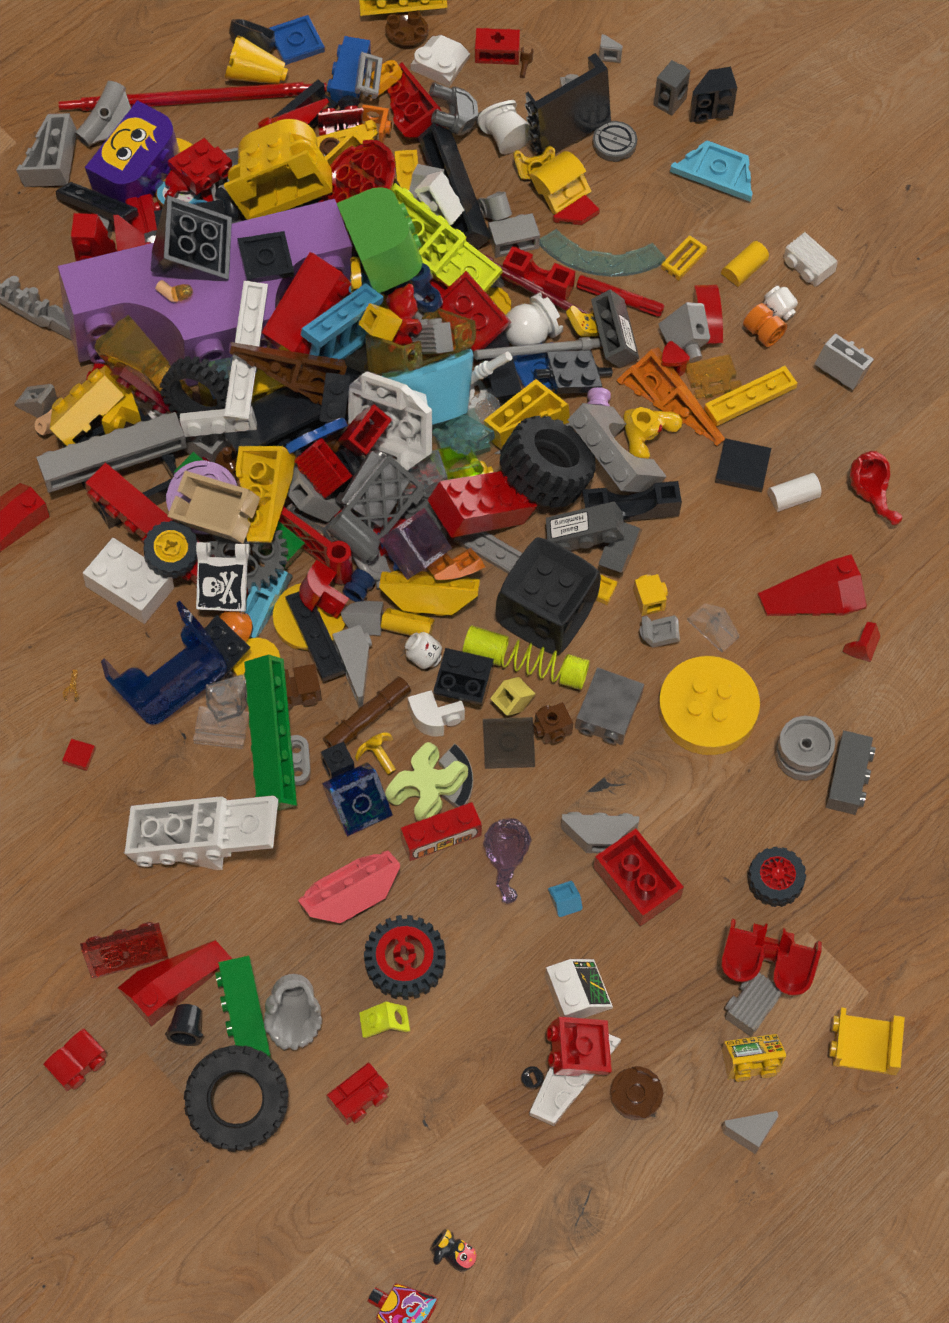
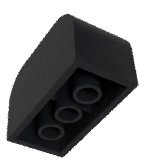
M285 387L251 403L257 421V430L223 434L227 447L231 448L233 459L237 463L239 446H283L286 448L287 444L322 427L328 422L319 421L321 406L318 403H314L310 398L298 391L295 392ZM309 445V446H307L306 448L300 450V453L302 454V453H303L306 449H308L311 445Z

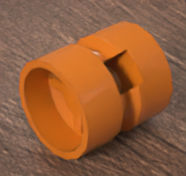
M761 303L748 313L743 321V326L753 335L757 334L758 340L766 347H770L784 335L787 330V324L778 316H773V311L764 303Z

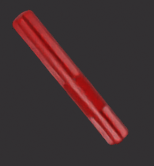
M580 275L577 280L576 287L587 292L600 295L611 289L625 300L627 306L658 317L664 311L665 305L658 301L584 275Z

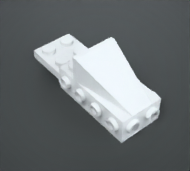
M275 796L236 800L212 797L131 806L124 854L141 867H150L156 863L172 865L179 861L214 870H222L224 857H231V852L273 848L278 799Z

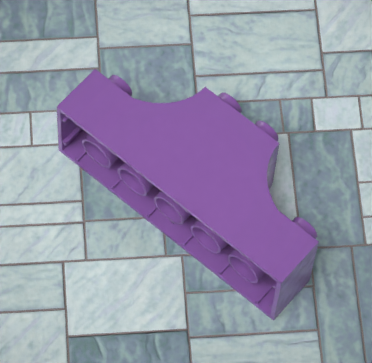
M327 200L233 223L231 226L229 280L227 282L171 278L152 272L151 256L154 243L58 266L64 316L79 362L91 360L95 364H103L115 359L119 352L127 350L153 355L162 359L170 366L179 358L184 359L185 356H190L192 360L196 356L199 357L200 363L203 359L209 360L208 366L212 367L214 363L218 365L216 371L224 370L226 372L224 379H226V377L230 376L233 355L229 353L230 342L235 343L243 283L246 281L237 238L285 231L294 269V277L309 252H312L340 270L350 280L352 244L336 200ZM294 277L258 282L268 284L262 331ZM163 280L171 287H175L178 302H171L155 289L157 283ZM261 333L259 347L276 349ZM183 379L186 387L198 384V381Z

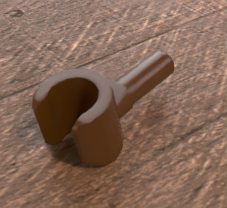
M524 47L521 48L520 61L522 62L520 78H525L527 66L533 61V48L530 53H524Z

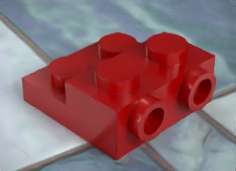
M203 138L169 159L168 166L197 195L203 190H208L219 180L227 178L228 171L232 167V160L218 146L214 148Z
M558 1017L550 1023L551 1025L548 1026L546 1032L547 1040L552 1041V1051L548 1056V1064L554 1068V1075L580 1076L583 1073L608 1075L612 1072L608 1020Z

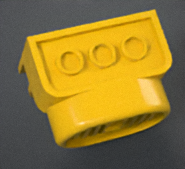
M295 119L279 120L244 136L238 146V164L229 169V182L224 183V188L247 220L286 211L333 192L332 169L317 146L315 132L306 123Z

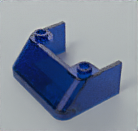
M178 601L176 605L181 619L186 625L182 628L180 636L182 642L187 647L148 676L140 668H129L120 675L105 658L101 660L106 680L149 724H159L223 676L227 669L225 659L204 627L181 601Z

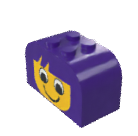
M137 100L85 166L92 190L125 203L126 199L132 197L139 198L147 194H151L153 197L156 190L163 184V181L172 170L168 166V160L180 153L171 120L163 113Z

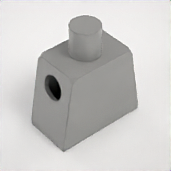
M686 302L661 321L659 327L667 343L669 341L676 343L690 356L689 362L694 363L703 358L700 347L709 341L710 334L704 304Z

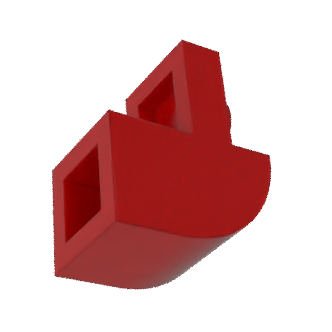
M316 559L300 585V598L309 610L312 611L317 605L337 619L349 598L330 586L337 572Z

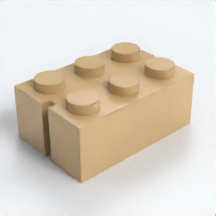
M184 471L177 491L190 499L191 502L189 504L182 498L175 496L167 517L177 523H183L186 527L243 544L251 524L247 519L248 517L253 519L260 497L249 489Z

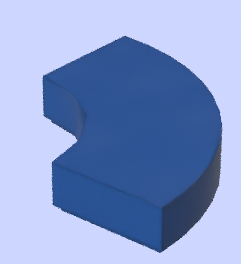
M344 418L337 419L287 444L286 448L289 454L300 451L321 438L324 439L347 427L348 424Z

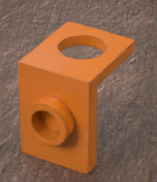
M362 105V121L373 120L375 123L380 124L379 141L384 143L386 134L390 135L392 121H389V108ZM368 112H376L379 114V117H371L368 115Z

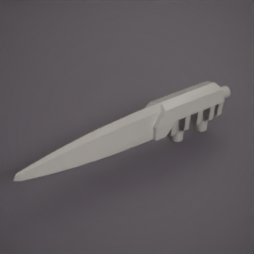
M11 276L2 284L0 283L1 304L38 326L48 327L72 340L64 312L62 311L63 309L57 305L49 306L50 301L48 299L42 302L39 301L40 295L37 288L31 287L29 289L26 287L23 291L20 290L21 284L17 276ZM119 352L117 357L113 359L129 367L139 368L138 363L124 352Z

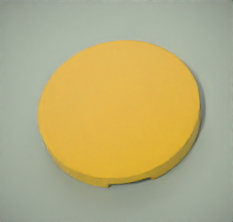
M299 583L285 590L278 598L273 609V623L277 635L285 644L296 650H308L285 600V596L299 591L301 585ZM317 606L333 641L332 634L345 630L346 624L342 619V615L340 613L336 619Z

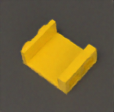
M841 1007L838 1015H834L831 1030L836 1032L835 1041L830 1043L829 1056L833 1057V1066L897 1075L901 1068L905 1017L894 1015L891 1022L846 1015L847 1008Z

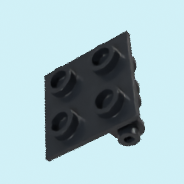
M216 615L184 652L216 684H219L223 679L230 680L233 677L232 668L251 647Z

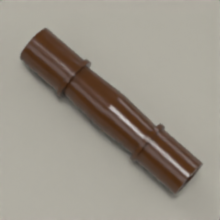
M398 676L381 691H377V695L361 706L347 720L343 719L337 727L323 737L326 746L330 748L343 741L346 745L351 740L356 739L358 733L377 720L387 709L391 710L396 703L411 692L408 683Z

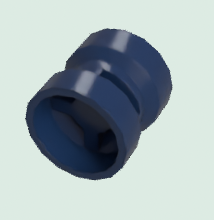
M355 569L351 575V581L345 584L342 592L354 602L364 601L367 597L366 592L371 590L376 582L366 571Z

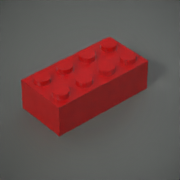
M502 471L440 481L427 500L451 538L525 524L537 507L534 501L531 502L527 500L525 495H520L516 492V488L507 482V476H504Z

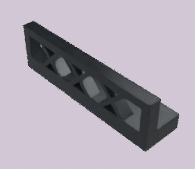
M318 79L272 118L325 98L329 101L326 109L334 108L336 110L338 104L325 94V85ZM318 114L308 124L312 129L318 125Z

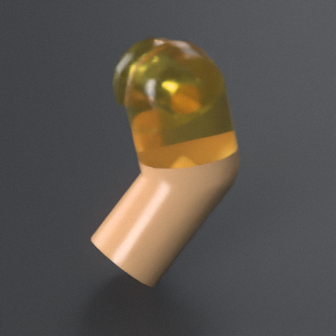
M161 280L155 287L159 293L171 302L186 300L193 294V289L188 284L171 287Z

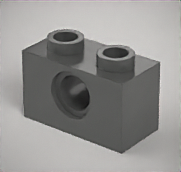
M671 60L657 77L653 106L672 116L687 99L691 70Z

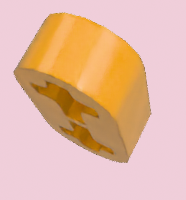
M389 60L382 64L378 95L382 94L402 76V70L394 60ZM375 70L371 73V79H370V87H369V88H372V89H373L372 85H373V81H374V72H375Z

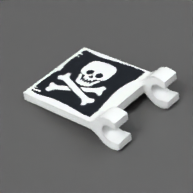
M197 542L196 609L246 611L247 562L250 544H235L236 558L210 557L211 543Z

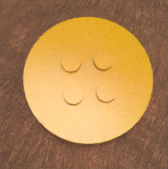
M715 656L695 657L677 665L664 680L658 703L660 722L668 736L682 748L702 755H719L730 752L742 745L753 732L760 709L758 689L750 675L734 662Z

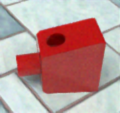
M373 404L353 419L338 442L356 457L367 455L392 419ZM369 418L374 422V425L370 424Z

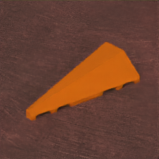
M658 347L651 349L617 379L618 383L626 385L635 394L643 396L663 412L679 414L683 421L682 424L685 423L694 429L697 434L710 439L716 446L724 442V436L674 368L661 365L662 352Z

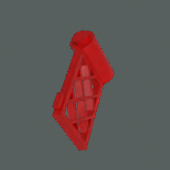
M283 506L279 522L305 543L304 550L337 572L333 582L346 584L351 581V575L354 571L350 546L343 541L331 542Z

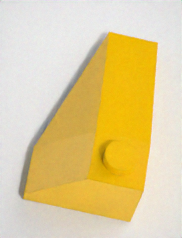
M239 446L236 476L239 479L240 487L249 489L260 497L253 519L249 517L247 519L251 523L246 535L248 542H272L292 481L296 456L293 453L289 454L288 450L283 446Z

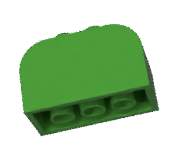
M382 187L372 188L337 203L374 290L381 293L409 281L419 273L423 261L418 248H421L422 245L418 235H412L416 233L411 218L407 217L409 214L404 202L399 204L393 191Z

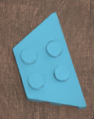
M707 140L699 145L696 150L687 153L685 159L679 163L674 162L671 165L670 172L746 201L751 202L753 193L751 191L748 155Z

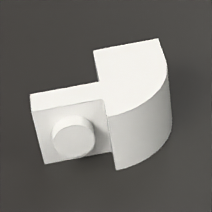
M432 690L408 697V710L416 728L426 735L443 736L445 725L454 726L465 720V708L462 701L437 707Z

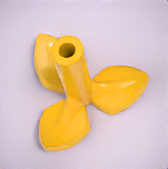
M384 732L364 742L357 750L356 761H359L366 750H372L387 775L395 771L394 765L381 746L384 741H392V735Z

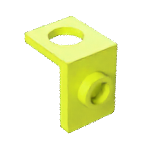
M384 1002L359 1013L362 1036L364 1038H369L389 1029L402 1032L410 1031L406 1006ZM395 1011L400 1013L402 1024L396 1021Z

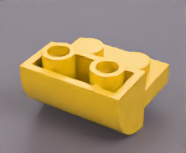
M568 151L561 152L529 174L538 194H543L552 214L558 213L583 195L591 192L583 174L586 172V169L580 160Z

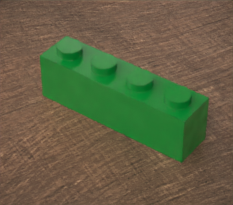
M250 956L218 962L220 971L215 972L218 988H224L225 996H221L220 1000L223 1012H229L230 1021H225L228 1037L233 1036L237 1046L253 1047L256 1050L263 1051L271 1058Z

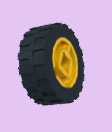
M164 521L159 525L153 526V529L148 531L147 537L144 539L143 547L144 559L148 563L150 570L152 569L156 575H161L163 578L172 577V579L178 576L182 577L188 571L190 572L197 562L196 545L198 541L195 533L191 531L190 527L175 521Z

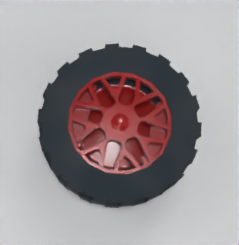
M784 847L766 848L763 852H759L751 862L747 878L750 886L749 889L754 894V897L765 905L768 904L771 907L786 906V904L793 903L795 898L800 896L806 881V868L802 864L801 858H798L793 851H789Z

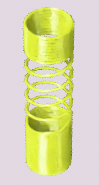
M473 625L469 627L462 652L494 659V665L500 666L502 664L503 668L508 666L515 653V671L520 670L527 657V675L533 673L540 659V679L545 677L552 664V682H556L560 676V685L569 686L577 690L582 689L589 668V660L567 654L558 675L553 679L557 654L555 650L547 669L541 676L544 646L541 648L530 672L529 659L532 643L529 644L520 666L516 669L519 639L508 662L504 665V656L509 637Z

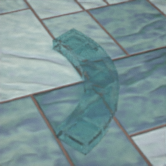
M557 229L540 238L539 244L546 253L560 263L575 270L598 276L618 277L635 275L657 268L666 260V257L653 243L621 255H611V253L594 250L590 252L579 248V245L570 241Z

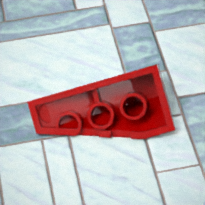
M403 62L399 64L402 70L401 78L387 89L391 99L390 106L394 114L393 121L405 137H418L433 124L431 123V117L434 110H442Z
M19 483L0 496V552L50 517L45 501L31 486Z

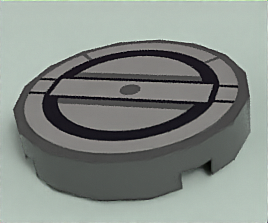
M610 121L594 131L592 144L598 156L605 160L616 162L625 157L627 159L632 156L636 150L638 139L636 132L628 124Z

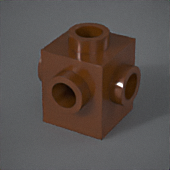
M563 702L552 707L550 705L544 706L535 713V723L532 726L536 736L541 737L544 744L560 742L567 735L572 734L573 721Z

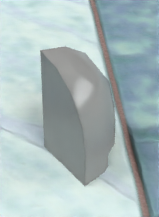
M359 601L344 607L341 615L348 628L361 625L364 633L368 632L369 635L381 636L383 602Z

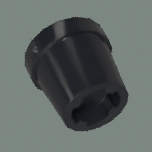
M191 1004L177 1005L171 1024L165 1033L167 1039L182 1046L198 1045L203 1037L201 1033L202 1010Z

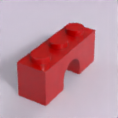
M514 246L511 247L503 262V267L566 301L574 288L576 271L557 263L553 264L551 270L542 269L533 261V254ZM502 277L503 280L508 281V282H510V283H513V282L509 281L508 279Z

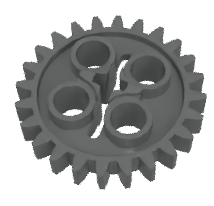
M282 530L274 533L271 543H257L244 540L243 544H250V551L252 550L253 556L249 554L247 566L250 565L255 568L252 573H247L248 593L251 592L252 586H256L257 590L261 591L262 583L270 587L269 579L277 581L278 575L276 572H284V567L280 564H287V558L284 555L288 554V548L284 547L287 545V540L280 539L283 536ZM212 535L215 541H209L211 549H213L211 550L210 557L236 558V556L227 557L224 555L227 550L235 551L236 542ZM265 548L272 551L268 556H263L259 552ZM257 561L261 564H264L265 566L261 567L260 565H258Z

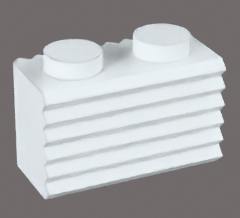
M442 171L427 175L414 191L417 193L420 201L427 204L434 214L445 218L449 225L453 224L460 214L465 211L459 197L455 195L448 178Z
M806 232L787 245L784 253L786 264L800 272L802 278L806 282L813 284L814 287L818 286L836 271L838 261Z

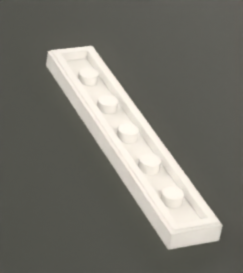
M244 281L235 343L253 346L260 345L268 284ZM234 354L224 419L248 422L256 367L250 366L245 360Z

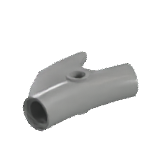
M107 81L96 106L75 132L77 138L87 147L106 140L131 109L125 92L126 88L123 85L114 81Z

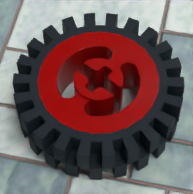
M398 915L394 921L388 918L383 926L379 923L376 926V931L370 933L369 941H366L364 961L367 975L373 981L376 989L379 987L384 995L390 993L391 998L397 999L398 996H402L403 1000H409L408 996L414 995V999L420 997L422 992L426 995L430 992V987L433 986L435 988L437 986L438 979L442 978L443 970L446 966L445 944L443 939L441 940L438 930L435 931L433 929V925L430 922L425 924L424 919L418 917V920H414L413 915H407V919H402V915ZM414 945H417L424 954V959L417 968H415L417 956ZM392 947H394L393 957L397 970L391 968L386 961L387 954ZM407 954L408 960H403L402 955Z

